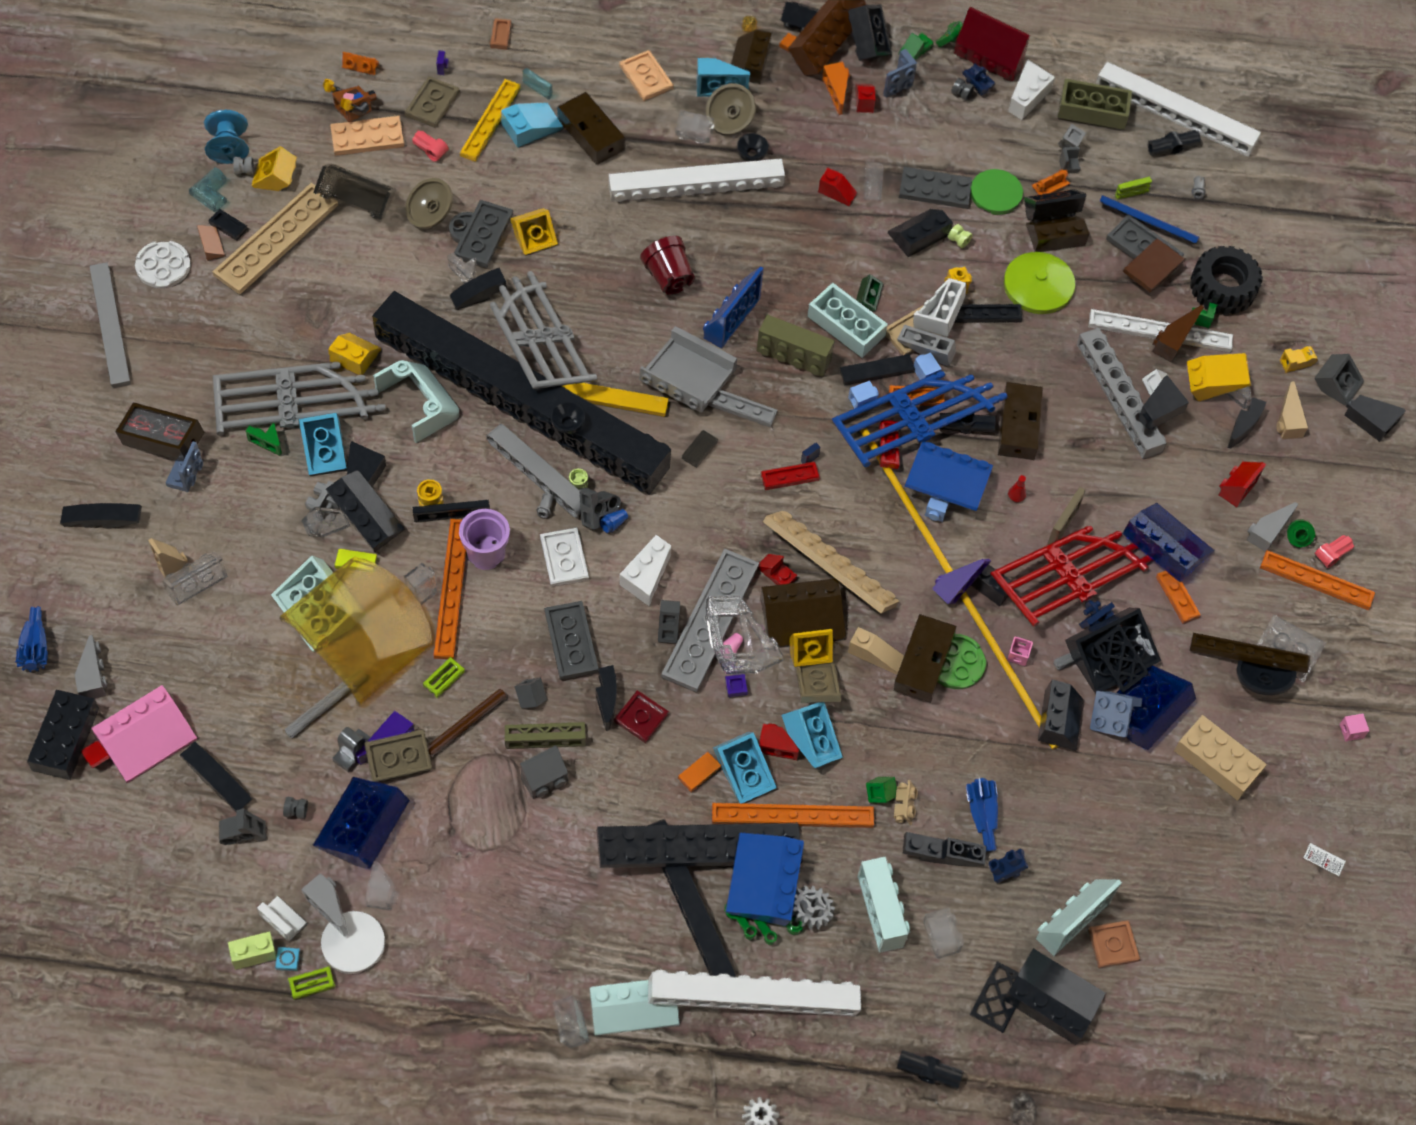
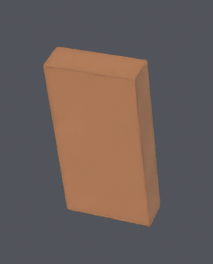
M494 18L490 48L507 50L511 20Z

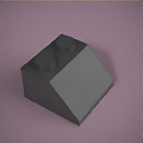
M1331 354L1314 378L1323 393L1343 405L1349 403L1364 382L1350 354Z
M557 746L520 763L521 780L532 799L537 796L543 797L549 790L555 787L560 788L568 781V772Z

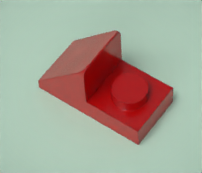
M768 554L759 562L758 570L776 585L791 584L797 579V574L783 564L784 556Z

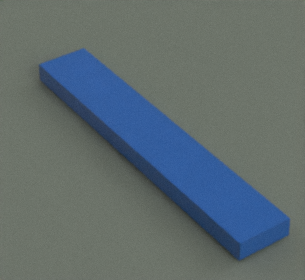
M1102 195L1100 202L1193 243H1197L1200 238L1195 234L1105 195Z

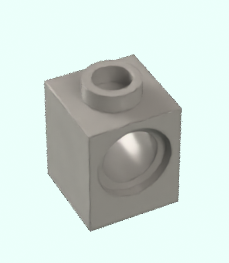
M1071 124L1058 145L1063 148L1078 147L1086 133Z

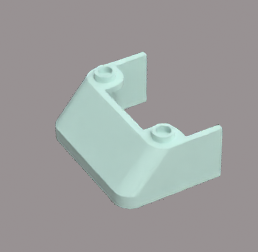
M401 360L373 375L375 389H378V393L408 376L428 400L423 405V411L427 417L412 425L413 439L417 443L456 421L459 417V408L425 365Z

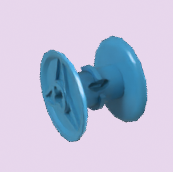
M218 110L210 113L204 120V126L208 133L215 137L206 143L204 148L205 154L211 160L223 164H233L234 157L245 159L248 156L249 147L243 139L239 138V136L246 132L248 127V121L244 115L232 110Z

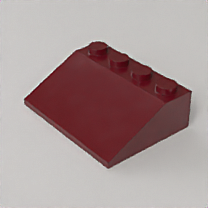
M970 6L958 35L954 54L1013 82L1022 69L1030 35Z

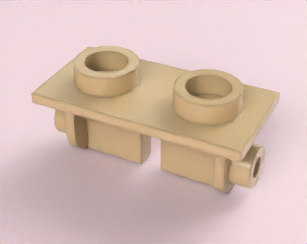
M908 780V785L906 783H899V786H897L896 801L903 803L895 804L894 818L897 823H903V820H907L909 825H912V819L916 815L914 799H917L918 793L917 788L914 787L910 780Z

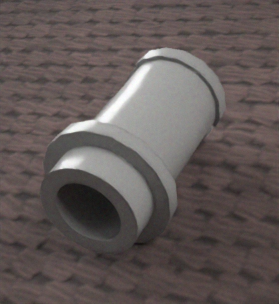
M1201 176L1194 178L1192 195L1195 198H1202L1206 193L1204 188L1205 178L1203 176L1202 178Z
M545 493L542 495L540 506L536 509L539 517L547 518L551 514L550 508L554 500L552 494Z

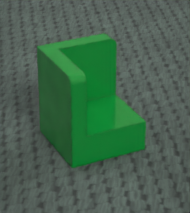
M1210 303L1207 311H1201L1194 325L1209 329L1217 305Z
M876 777L866 783L869 803H886L896 797L895 777Z

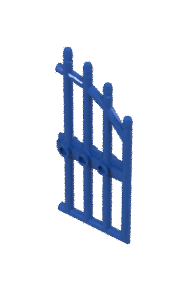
M940 371L832 418V421L863 466L868 467L870 465L869 459L914 439H917L918 442L930 440L931 437L935 436V430L985 408L989 412H993L995 410L994 404L1005 400L1007 394L1001 393L998 396L986 399L981 394L993 388L992 383H986L984 386L972 389L964 385L974 380L973 375H968L965 378L952 382L940 380L945 377L944 371ZM923 386L940 387L913 400L907 395V393ZM951 390L963 393L922 412H919L916 408L917 405ZM972 397L980 402L930 425L925 420V418ZM889 401L894 407L848 428L842 423ZM896 414H899L902 418V421L856 441L851 436L855 432ZM906 426L912 432L867 453H863L860 448Z

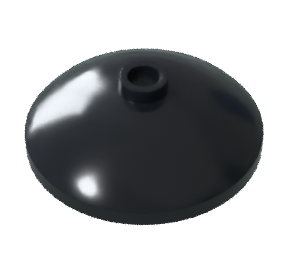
M1239 660L1236 669L1237 677L1242 685L1252 692L1268 696L1279 695L1290 690L1295 684L1297 676L1296 671Z

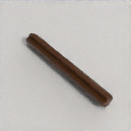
M498 689L427 745L429 755L431 757L506 699L505 692L502 689Z

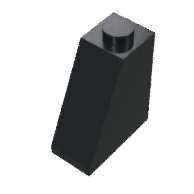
M1167 375L1143 405L1138 417L1141 423L1151 430L1184 413L1189 402Z
M1360 395L1356 400L1351 399L1346 405L1348 409L1345 416L1380 442L1402 419L1406 410Z
M352 441L349 449L347 475L358 470L370 486L373 487L387 466L385 456Z

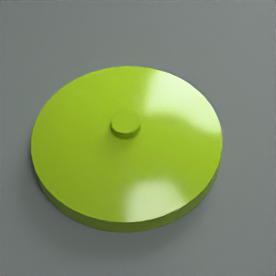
M1029 252L1016 257L1008 265L1004 275V289L1009 299L1014 304H1021L1022 310L1034 314H1050L1061 310L1070 302L1075 290V278L1069 266L1060 258L1044 252Z

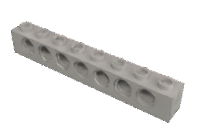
M1100 328L1081 333L1077 346L1142 459L1162 453L1166 445V439L1159 432L1158 427L1149 430L1141 423L1138 416L1144 404L1141 401L1139 392L1133 387L1131 378L1126 375L1123 364L1118 361L1114 349L1108 344L1106 335L1101 332Z

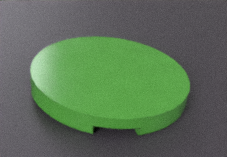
M990 169L979 173L974 178L970 194L978 208L981 207L991 212V214L1002 215L1014 211L1020 204L1023 188L1020 181L1011 173L999 169Z
M955 634L938 683L951 689H966L975 685L981 679L985 671L986 659L980 645L975 640L962 634ZM935 657L932 659L936 663H940L941 660Z

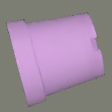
M478 509L466 515L460 524L459 536L463 547L467 551L468 560L475 567L482 570L493 569L504 560L505 547L510 533V527L506 518L501 513L492 509Z

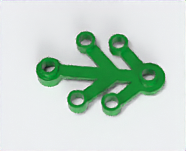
M725 913L728 918L737 920L744 931L746 939L752 940L756 937V928L749 925L745 917ZM792 917L791 921L784 926L791 935H798L803 930L801 921H798L799 926L792 925L796 917ZM753 919L763 934L765 943L773 945L777 940V934L770 930L764 921ZM752 930L754 934L749 935L747 934V931ZM772 935L774 939L769 940L767 936Z

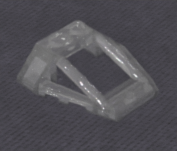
M740 596L708 597L706 599V616L709 641L725 674L759 673L784 660L777 642L767 636L764 632L766 628L756 622L752 617L754 613ZM739 616L746 653H734L730 645H723L718 617ZM748 623L762 642L755 652Z

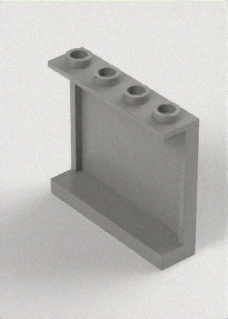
M675 326L671 331L670 340L646 368L640 367L639 380L702 413L736 371L737 358Z

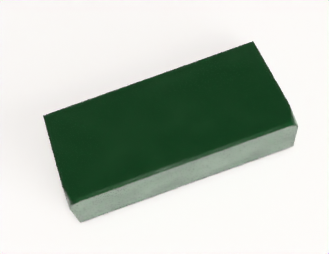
M871 274L864 277L861 281L856 301L871 312H875L883 282Z

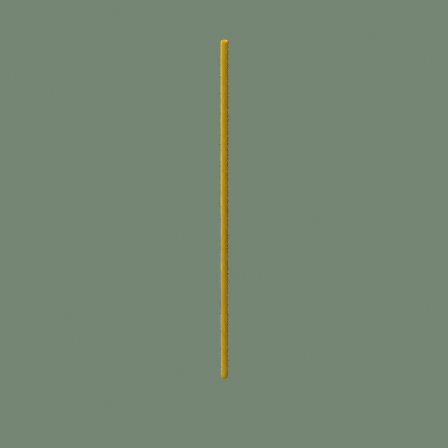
M867 428L860 430L863 437L870 435ZM875 441L868 443L871 450L878 448ZM878 455L876 458L880 463V455ZM882 467L945 573L953 571L893 470ZM965 591L960 598L1040 728V713ZM1049 744L1052 750L1059 747L1056 745Z

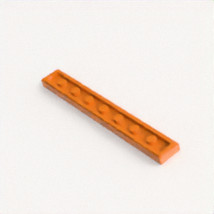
M450 519L434 659L448 660L450 657L454 659L467 552L459 536V527L463 519Z
M712 803V824L798 823V826L874 828V806Z

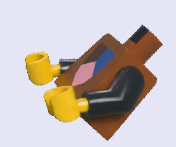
M324 80L323 87L325 91H332L335 108L348 122L371 112L370 102L377 100L374 90L365 93L360 86L341 89L337 86L333 87L334 82L332 80Z

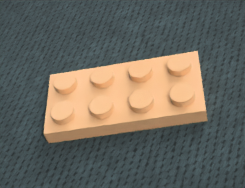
M399 116L330 124L335 156L404 147Z

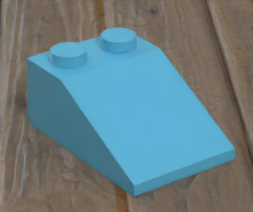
M698 58L697 97H710L716 89L731 83L739 84L749 89L750 72L716 58Z
M548 103L515 104L501 110L502 125L517 148L563 129V125Z
M332 413L299 419L309 475L347 469L338 414Z
M825 702L814 703L782 714L788 735L814 768L843 758Z
M754 732L744 733L713 747L718 762L739 803L747 802L777 788Z

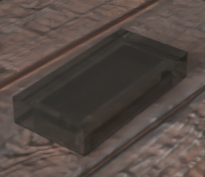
M702 430L682 454V459L697 468L718 443V439Z

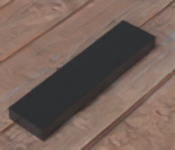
M962 304L954 323H1021V304Z
M910 354L843 366L840 367L839 371L845 386L913 373L915 368Z
M489 500L416 506L412 508L414 522L464 518L472 511L490 509Z

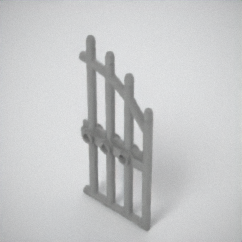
M528 271L527 276L532 285L523 287L520 279L514 276L512 280L517 291L511 296L504 285L499 287L505 302L501 310L495 302H491L490 307L533 389L597 381V375L587 372L571 342L575 338L572 329L567 325L561 324L543 289L547 287L546 282L539 283L535 274L532 271ZM536 291L555 327L544 326L528 293ZM520 297L538 329L527 328L514 303ZM509 309L521 330L519 332H511L504 319ZM554 342L564 343L581 376H571ZM536 344L547 345L564 378L555 379ZM519 346L530 347L547 380L537 381Z
M340 362L213 375L216 431L219 436L224 435V429L272 423H280V428H293L294 426H299V419L337 413L338 416L360 414L361 419H368V413L384 411L386 408L385 404L365 406L362 398L377 396L378 389L358 391L351 383L366 381L365 375L344 377L332 371L331 369L341 368ZM318 371L329 377L327 379L295 382L294 374ZM276 376V384L221 390V382ZM342 384L349 391L296 397V389ZM277 391L278 400L222 406V397ZM355 399L358 406L298 413L297 407L300 404ZM278 407L279 415L223 422V413Z

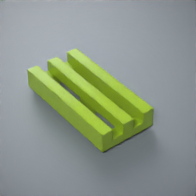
M1150 177L1118 184L1115 197L1119 200L1147 193L1151 187L1152 180Z
M450 657L423 682V686L428 688L429 692L438 698L465 672V669ZM451 664L453 665V667H452L451 669H449L444 675H442L441 678H440L433 686L430 685V684H431L434 680H436Z
M330 966L288 978L293 1000L335 988ZM327 974V977L294 986V983ZM329 982V983H327V984H323V985L316 986V987H313V988H310V989H306V990H303V991L296 992V991H298V990H302V989H305V988H308V987H312V986H315V985H319V984H322V983Z

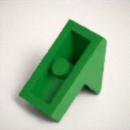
M911 33L900 51L906 49L916 60L933 47L934 41L923 33H920L918 36Z
M272 423L266 433L260 428L251 426L246 429L245 432L249 442L280 456L282 454L274 423Z

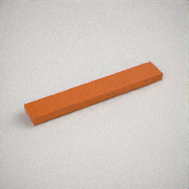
M1266 550L1260 565V569L1366 610L1370 609L1375 595L1374 591Z

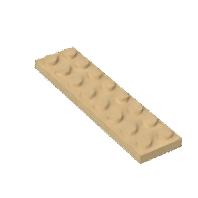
M313 183L309 184L212 271L213 276L240 295L338 206V201Z
M786 511L776 512L767 515L763 520L767 526L881 614L898 605L899 600L895 598L896 596L892 592L883 589L878 581L866 576L864 570L853 566L848 558L840 556L834 547L822 542V539L818 535L809 532L804 524L796 522L790 513Z

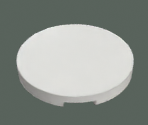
M155 241L139 251L136 256L135 270L139 279L146 285L154 288H168L177 285L185 279L191 264L188 252L180 244L173 241L159 243Z
M358 911L343 913L348 935L344 937L329 922L322 934L321 949L326 961L332 968L345 974H358L380 960L385 948V937L381 925L369 914Z

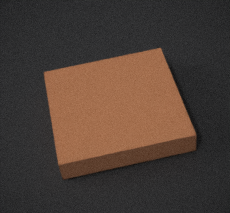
M1129 920L1088 928L1098 968L1139 962L1140 957Z

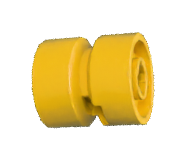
M428 479L418 485L417 496L419 506L443 504L442 488L437 481Z

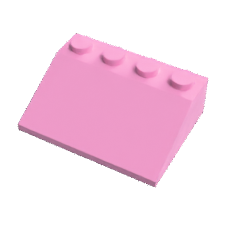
M163 685L92 728L96 739L109 754L110 759L127 783L197 740L196 735Z

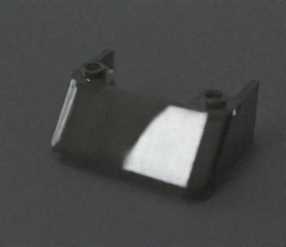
M329 163L322 166L313 193H320V197L328 200L331 197L338 198L366 209L371 213V217L381 220L389 209L396 189Z

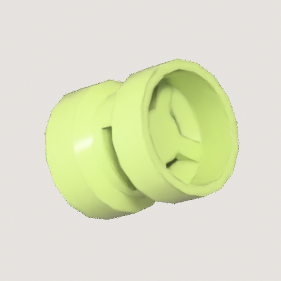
M957 224L950 231L948 239L957 242L960 248H965L973 235L969 231L963 230V227Z
M579 468L572 470L569 474L570 483L578 490L588 488L587 472Z

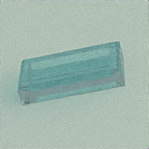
M528 68L522 71L524 84L548 100L553 96L552 84Z

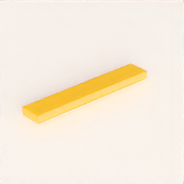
M504 79L461 149L460 157L474 162L477 161L501 121V110L511 105L520 90V84Z
M587 383L562 385V387L592 404L663 417L666 415L669 398Z

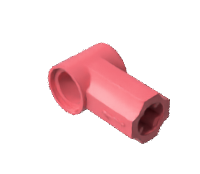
M417 131L412 139L413 144L425 151L429 159L434 162L439 160L449 150L447 144L442 139L435 140L424 131Z
M1342 535L1332 543L1322 545L1314 554L1329 568L1340 557L1353 550V540L1349 536Z

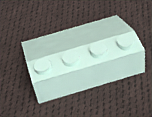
M315 556L308 558L271 594L312 652L319 650L351 630L365 617V614L326 562Z
M1095 879L1091 884L1087 882L1079 890L1081 893L1077 897L1073 895L1066 902V908L1063 910L1059 908L1052 915L1053 920L1049 924L1044 922L1038 928L1039 934L1036 939L1055 956L1110 904L1122 882L1118 879Z

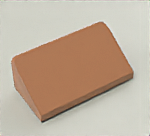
M197 225L207 261L224 257L217 228Z

